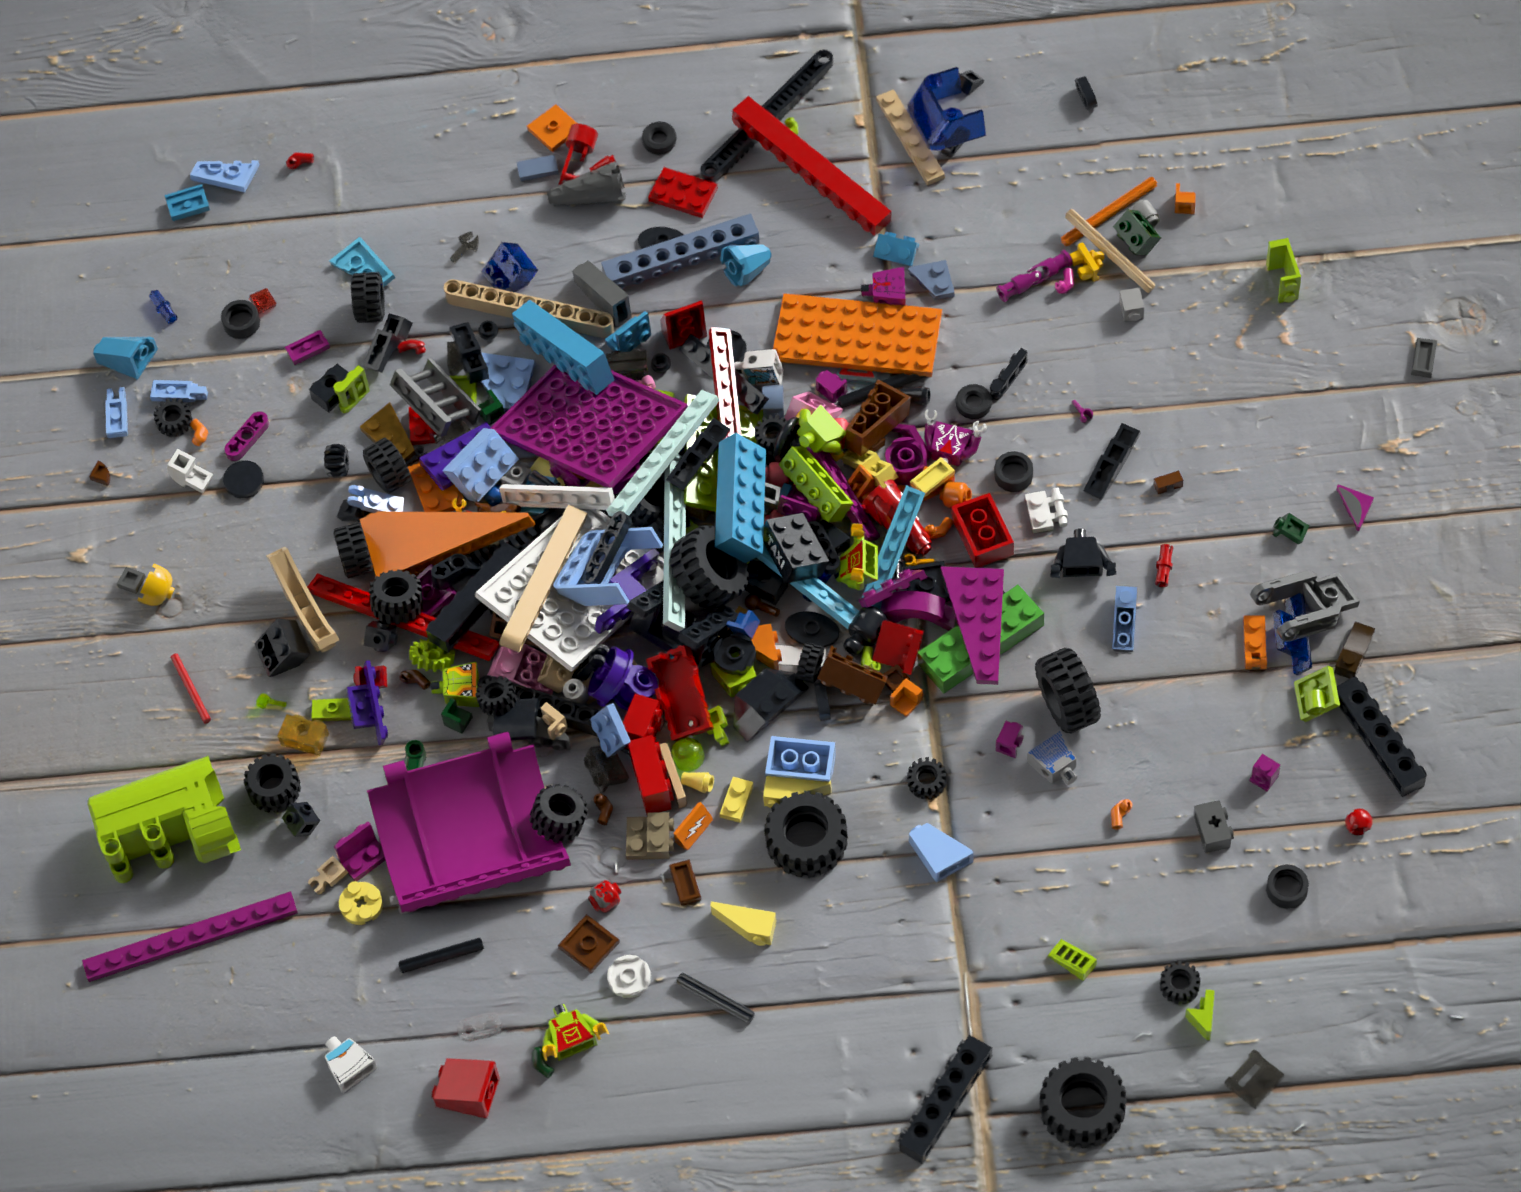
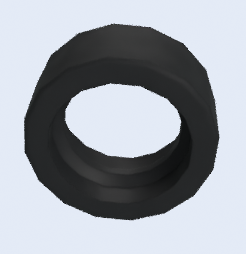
M247 300L232 301L221 312V321L225 332L235 339L250 337L260 327V317L257 308L252 302ZM247 312L252 315V319L246 325L233 326L229 323L231 317L237 313Z
M1017 451L1002 454L996 460L994 466L996 483L1003 490L1009 492H1020L1026 489L1033 479V463L1030 458L1024 453ZM1009 464H1019L1026 469V474L1020 479L1011 480L1002 475V469Z
M1289 864L1280 865L1273 869L1268 876L1267 896L1273 904L1280 908H1295L1306 899L1309 881L1304 871L1297 866ZM1285 876L1293 877L1300 883L1299 893L1291 897L1280 895L1274 887L1276 880Z

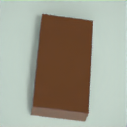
M690 859L669 865L680 905L683 906L701 901V895Z

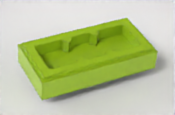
M348 698L312 700V722L352 720Z

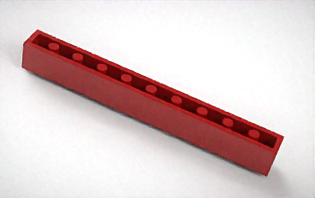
M747 96L732 109V121L736 127L746 131L751 139L757 140L766 151L772 152L778 161L788 165L793 173L799 174L808 185H812L818 190L820 195L831 200L836 208H841L846 212L847 216L851 220L857 221L866 232L876 236L891 222L892 211L750 96Z

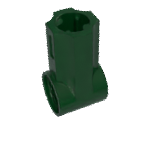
M411 740L405 746L406 756L404 762L407 771L423 767L427 758L422 742ZM413 751H420L417 755H411Z

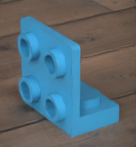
M644 311L638 317H633L605 339V343L620 358L630 354L640 343L646 342L651 336L649 314Z

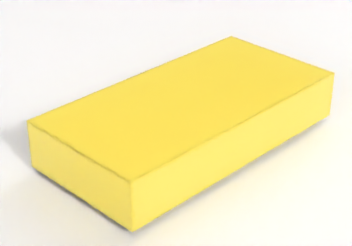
M940 457L910 481V485L914 489L924 492L925 498L955 474V470Z

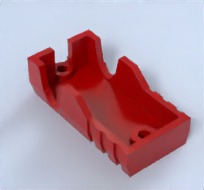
M682 645L669 650L667 653L660 652L658 653L659 655L646 659L649 670L654 672L659 680V688L654 690L657 700H659L662 709L665 711L664 715L668 722L667 725L671 732L672 741H681L714 729L713 723L710 721V713L707 711L708 706L704 700L705 695L690 647ZM670 654L675 655V657L671 659ZM691 720L693 721L692 726L689 725V722Z

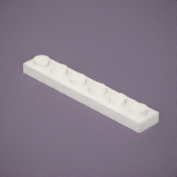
M503 484L499 488L503 503L517 504L520 507L567 508L570 505L578 509L607 510L615 500L612 488Z

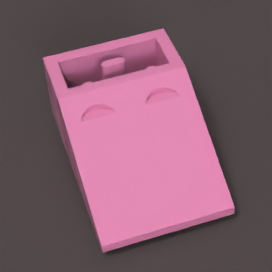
M526 644L523 645L519 653L499 645L487 675L497 678L502 676L503 679L506 677L513 683L550 695L553 693V690L537 682L547 657L546 654Z

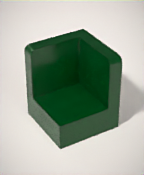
M490 389L487 391L489 399L478 405L482 409L480 416L488 425L498 421L505 414L502 403Z
M453 698L450 699L441 713L444 726L463 734L473 718L472 713L457 707L456 700Z

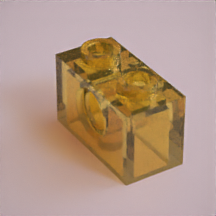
M286 714L277 736L281 746L320 756L329 732L326 724L322 721H311L300 715L292 716ZM305 731L308 732V733L305 734V735H300L302 732H305Z

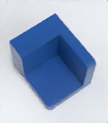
M748 610L746 614L739 612L736 621H727L726 625L732 633L743 634L753 639L760 620L753 611Z

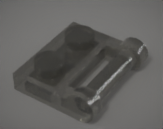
M1252 1050L1248 1054L1249 1058L1232 1077H1228L1224 1081V1084L1256 1109L1284 1078V1073L1264 1059L1258 1051ZM1257 1064L1260 1067L1259 1070L1241 1087L1238 1084L1239 1081Z

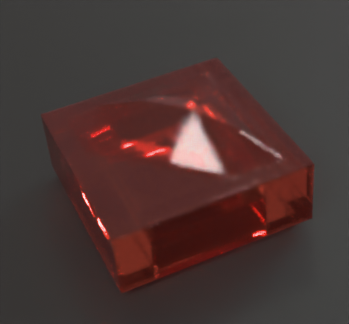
M267 288L249 295V299L256 306L258 314L276 307L277 303Z

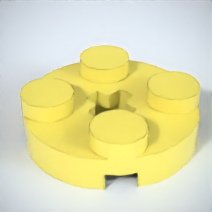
M354 881L349 883L339 898V909L346 921L355 925H364L370 920H375L383 908L380 891L374 885L367 882ZM364 899L366 905H361L360 908L357 907L356 902Z

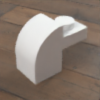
M179 449L176 450L167 465V472L175 482L184 488L187 485L201 493L205 491L213 478L212 473L195 465V457Z

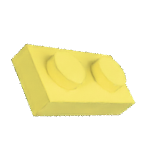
M736 777L732 778L720 811V818L741 823L754 786L753 782Z

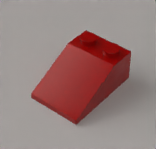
M702 300L664 313L660 319L661 331L670 350L682 346L690 334H693L699 340L707 337Z

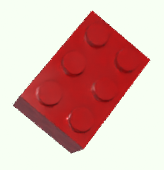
M990 493L951 506L952 520L975 568L1014 555V541Z
M653 735L631 740V743L628 744L630 758L646 815L648 816V813H660L671 810L670 801H674L671 783L667 777L665 762L662 759L659 742H654Z

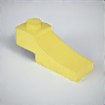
M847 450L841 458L843 463L855 470L859 465H862L874 477L876 487L880 485L882 488L887 487L884 483L885 481L890 479L894 481L898 478L892 464L880 460L878 454L868 450L862 456H859Z

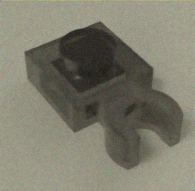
M462 419L451 422L445 436L439 437L437 434L434 437L435 443L445 441L440 445L441 447L471 431V429Z

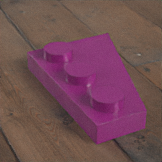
M906 569L898 574L899 577L892 580L890 578L882 582L879 589L874 590L872 588L864 592V597L858 600L861 607H870L891 596L893 590L899 591L909 587L912 580L920 579L921 581L927 578L924 570L910 571V569Z

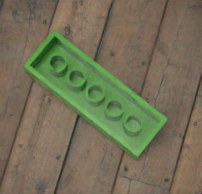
M1019 585L1003 594L1000 655L1044 626V612ZM958 625L917 652L918 665L943 694L974 674Z

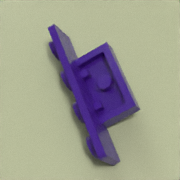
M370 660L365 661L363 666L366 685L347 687L346 692L354 729L375 726L377 741L380 746L388 738L387 726H383L382 722L384 710L382 706H379L378 702L380 691L374 682V679H376L375 667H371Z

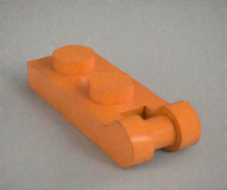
M1244 615L1245 669H1252V667L1267 669L1265 615Z

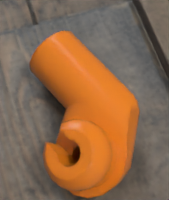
M945 517L940 526L934 527V525L929 524L924 529L929 534L930 539L940 538L947 534L954 522L951 518Z
M1129 799L1121 800L1111 809L1112 829L1119 830L1123 828L1122 818L1133 807Z

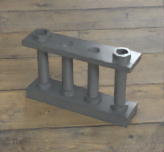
M431 358L427 359L424 370L414 375L408 376L401 368L395 370L390 382V386L439 437L447 434L451 422L464 417L472 425L476 424L482 410ZM427 378L433 384L421 389L415 382ZM440 391L446 397L433 402L428 395ZM452 404L458 409L457 412L446 415L441 410V408Z

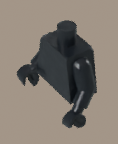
M1078 528L1074 530V537L1067 538L1065 545L1059 547L1053 565H1051L1050 577L1061 579L1060 571L1062 567L1063 577L1102 576L1103 567L1107 570L1106 576H1112L1117 574L1116 563L1111 561L1103 545L1097 543L1096 537H1087L1086 530Z

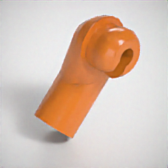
M193 419L190 422V426L195 431L192 443L196 446H201L207 439L208 430L198 419Z

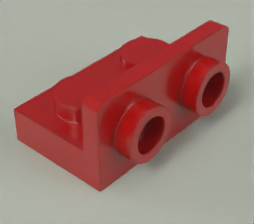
M409 407L411 444L435 443V435L438 434Z

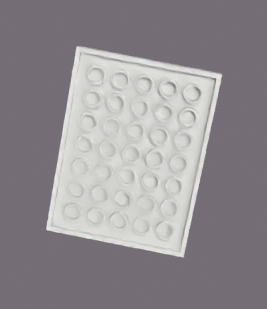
M580 509L588 512V515L564 565L582 536L592 530H605L611 520L610 517L599 509ZM562 516L476 591L475 597L505 621L509 622ZM633 549L628 551L613 576L651 549ZM660 556L658 557L657 567L651 572L647 571L638 581L647 590L664 579V559ZM553 586L527 638L572 672L590 655L597 645L606 641L631 618L634 612H631L625 620L621 619L616 622L611 630H605L599 635L594 630L596 619L613 605L584 606L558 594Z

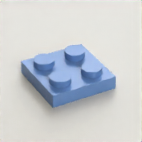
M614 703L605 706L590 719L592 729L597 733L601 749L606 753L607 758L617 754L631 743Z

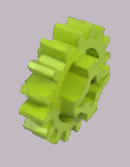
M420 639L419 643L413 642V646H410L409 660L412 661V665H417L418 669L423 668L425 671L432 669L433 672H436L437 669L443 671L445 667L449 668L451 664H454L455 650L451 649L447 653L431 643L429 639L427 641Z

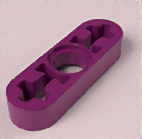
M258 411L253 413L225 445V453L229 460L238 461L242 459L267 430L269 420L264 412ZM243 434H252V437L250 439H242Z

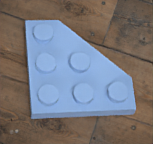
M481 352L488 367L489 379L480 382L486 391L490 389L502 403L504 412H507L529 390L535 368V360Z

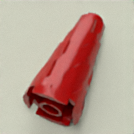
M892 479L884 482L887 485L885 488H882L880 485L877 486L863 500V505H861L867 514H870L887 530L890 527L902 496V492L897 487L898 485ZM916 516L905 545L913 553L924 556L932 549L930 546L932 541Z

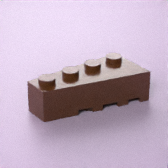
M877 380L874 389L869 392L867 400L860 406V411L855 414L846 428L844 448L859 456L866 453L909 415L911 397Z

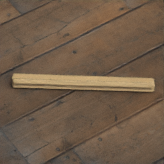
M1070 209L1065 214V218L1144 291L1150 293L1155 288L1154 282L1075 210Z

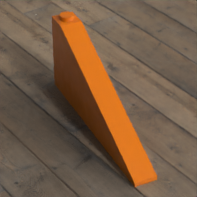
M378 511L359 519L375 575L380 577L381 573H387L389 570L408 571L410 575L414 574L417 576L430 564L436 565L454 554H469L535 525L534 520L528 513Z

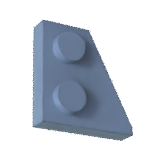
M946 260L908 267L911 277L914 276L919 281V285L927 290L934 300L955 297Z

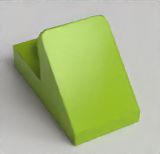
M1208 989L1205 991V997H1200L1199 1009L1187 1008L1185 1013L1186 1019L1206 1040L1211 1039L1215 990Z

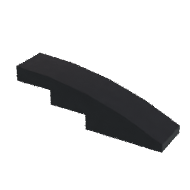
M713 418L704 432L700 433L693 445L689 446L666 481L684 491L719 448V442L727 437L731 429Z
M1121 423L1114 439H1111L1104 454H1101L1083 490L1084 492L1101 500L1104 498L1141 434L1140 430Z

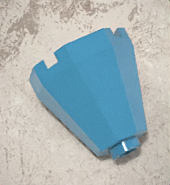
M764 244L727 246L722 248L720 261L721 264L726 265L724 273L733 286H744L752 281L770 263L772 254L770 249Z

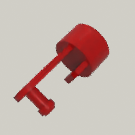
M578 123L570 126L565 142L569 151L558 185H562L564 180L570 181L580 176L566 173L573 151L582 153L580 160L584 162L586 154L593 153L599 135L594 128Z

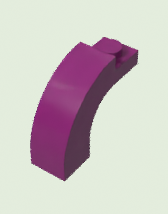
M920 591L893 592L891 596L882 600L880 608L888 620L893 623L909 618H918L930 621L950 631L954 628L956 620L953 608L945 604L946 599Z

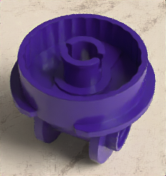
M615 646L611 647L604 657V665L598 667L593 672L588 686V695L597 699L599 706L604 707L607 702L614 699L619 707L628 711L634 694L649 698L655 694L654 689L658 688L656 676L647 667L641 665L634 666L632 664L634 656L632 650L627 649L623 651Z

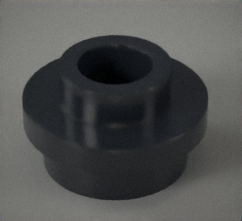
M489 320L482 322L478 328L479 336L485 340L495 338L498 334L497 325Z
M658 353L652 358L651 367L656 372H666L671 367V360L666 354Z

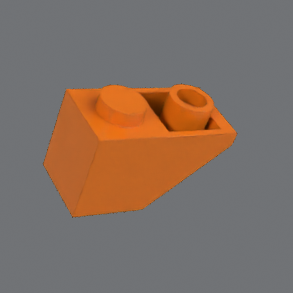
M771 624L759 625L753 639H751L752 644L755 646L756 659L772 669L779 670L778 662L782 661L780 649H776L775 646L776 643H779L777 631H772Z

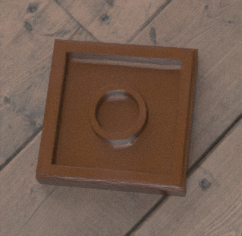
M586 914L558 944V948L589 973H592L620 943V940Z

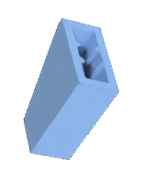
M929 823L922 826L918 825L909 833V843L936 883L973 863V852L971 849Z

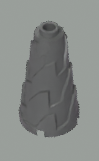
M611 162L596 170L582 174L562 185L551 188L550 192L547 193L549 203L554 204V206L626 200V193H622L621 190L625 187L617 162Z

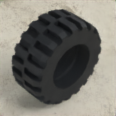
M703 525L675 542L670 558H672L670 567L673 568L672 574L677 580L676 584L679 588L681 587L684 591L683 594L689 597L691 602L699 604L702 608L716 609L744 592L749 578V572H747L748 564L716 548V527Z
M1064 647L1039 658L1035 663L1038 685L1053 719H1055L1056 724L1061 730L1071 734L1097 723L1101 717L1099 699L1097 698L1092 680L1077 653L1071 648Z
M804 791V794L794 792L791 793L792 797L787 798V796H784L780 799V804L775 803L771 807L772 813L769 812L767 814L766 824H764L766 848L770 858L774 860V864L778 868L783 866L784 872L788 874L794 872L796 877H802L803 874H808V877H815V873L819 872L820 875L827 873V868L833 869L837 865V860L840 861L843 858L844 850L847 849V825L842 809L838 804L834 805L833 799L830 797L823 798V794L816 792L815 795L811 794L810 791ZM800 822L817 823L827 832L819 843L809 847L794 845L786 838L788 830Z
M1078 1057L1071 1058L1070 1063H1067L1065 1060L1060 1062L1058 1069L1053 1067L1049 1071V1077L1044 1078L1042 1089L1040 1090L1041 1119L1043 1124L1047 1125V1131L1051 1135L1056 1134V1140L1063 1143L1066 1140L1068 1141V1146L1074 1148L1076 1144L1082 1145L1081 1148H1088L1089 1144H1094V1147L1101 1145L1103 1139L1109 1141L1113 1136V1132L1117 1133L1119 1131L1121 1123L1125 1118L1127 1099L1121 1077L1114 1075V1069L1110 1065L1104 1067V1062L1098 1059L1096 1062H1092L1091 1057H1084V1060H1078ZM1074 1088H1090L1101 1095L1104 1100V1108L1092 1117H1076L1063 1108L1061 1103L1062 1097Z

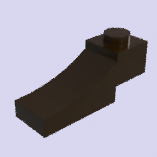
M1355 621L1335 665L1334 674L1349 679L1357 675L1375 633V628Z

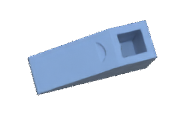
M1116 586L1112 649H1134L1137 587Z

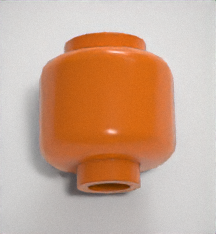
M947 482L944 488L940 490V500L943 501L947 508L972 499V491L964 482Z

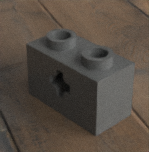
M1220 800L1195 805L1193 815L1204 852L1209 853L1230 848L1231 839H1234L1232 827L1227 825V810L1225 807L1222 808Z

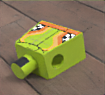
M472 662L445 668L443 670V681L431 682L432 694L443 693L445 704H448L450 699L453 698L456 700L457 706L480 707L476 698V689L479 681L477 663Z

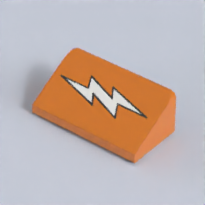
M701 802L697 803L674 831L675 843L685 850H689L713 821L712 816Z

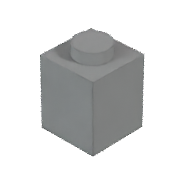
M1140 288L1120 290L1119 303L1124 322L1144 319V304Z

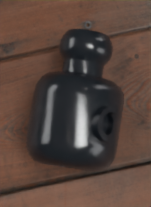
M874 606L862 607L848 626L851 637L844 641V649L849 654L856 656L862 652L863 646L871 647L875 645L878 641L882 622L884 620L888 621L887 616Z

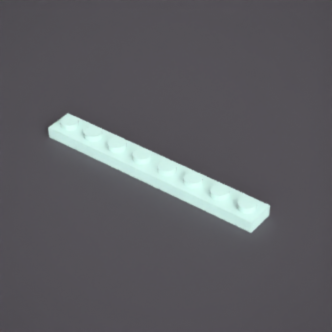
M703 390L698 393L606 511L609 516L612 517L618 511H623L628 516L632 513L719 402L717 395Z

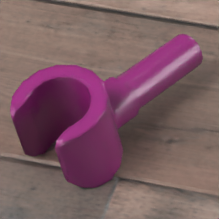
M1075 399L1071 402L1081 414L1080 420L1082 423L1087 421L1084 415H1088L1091 419L1093 418V411L1091 409L1082 408Z

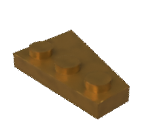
M390 402L360 426V430L374 443L384 437L390 440L398 449L405 462L415 455V450Z

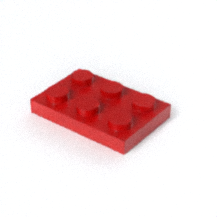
M663 167L648 196L649 202L703 218L718 189V184Z

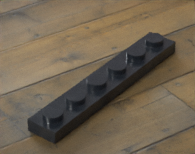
M690 334L679 350L713 378L710 348L696 336ZM735 370L738 401L752 413L758 415L769 398Z

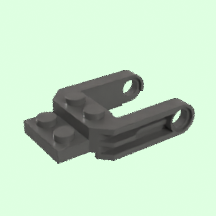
M1308 570L1258 584L1250 593L1251 598L1259 606L1296 595L1302 596V599L1312 613L1295 617L1294 620L1287 621L1277 627V633L1284 642L1335 628L1340 612L1356 608L1360 603L1339 573L1320 578L1317 577V573Z

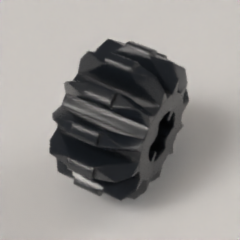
M332 444L326 446L324 466L328 477L341 478L347 476L349 456L345 445Z

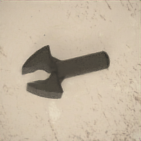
M472 232L459 236V242L462 245L450 257L451 262L456 263L469 249L477 252L479 247L478 235L473 241H469L473 237Z

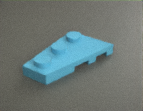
M361 237L357 238L329 260L331 265L352 276L354 273L379 272L384 287L396 278Z

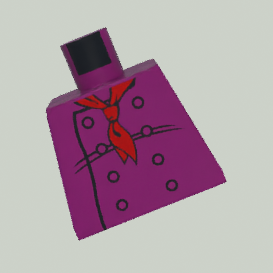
M904 267L874 272L872 274L873 284L861 285V296H873L874 303L906 305Z

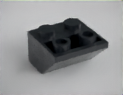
M277 618L254 643L268 677L276 676L300 666L311 654L297 620Z

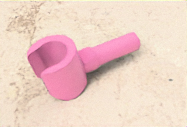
M646 375L642 380L637 381L650 388H656L650 375Z

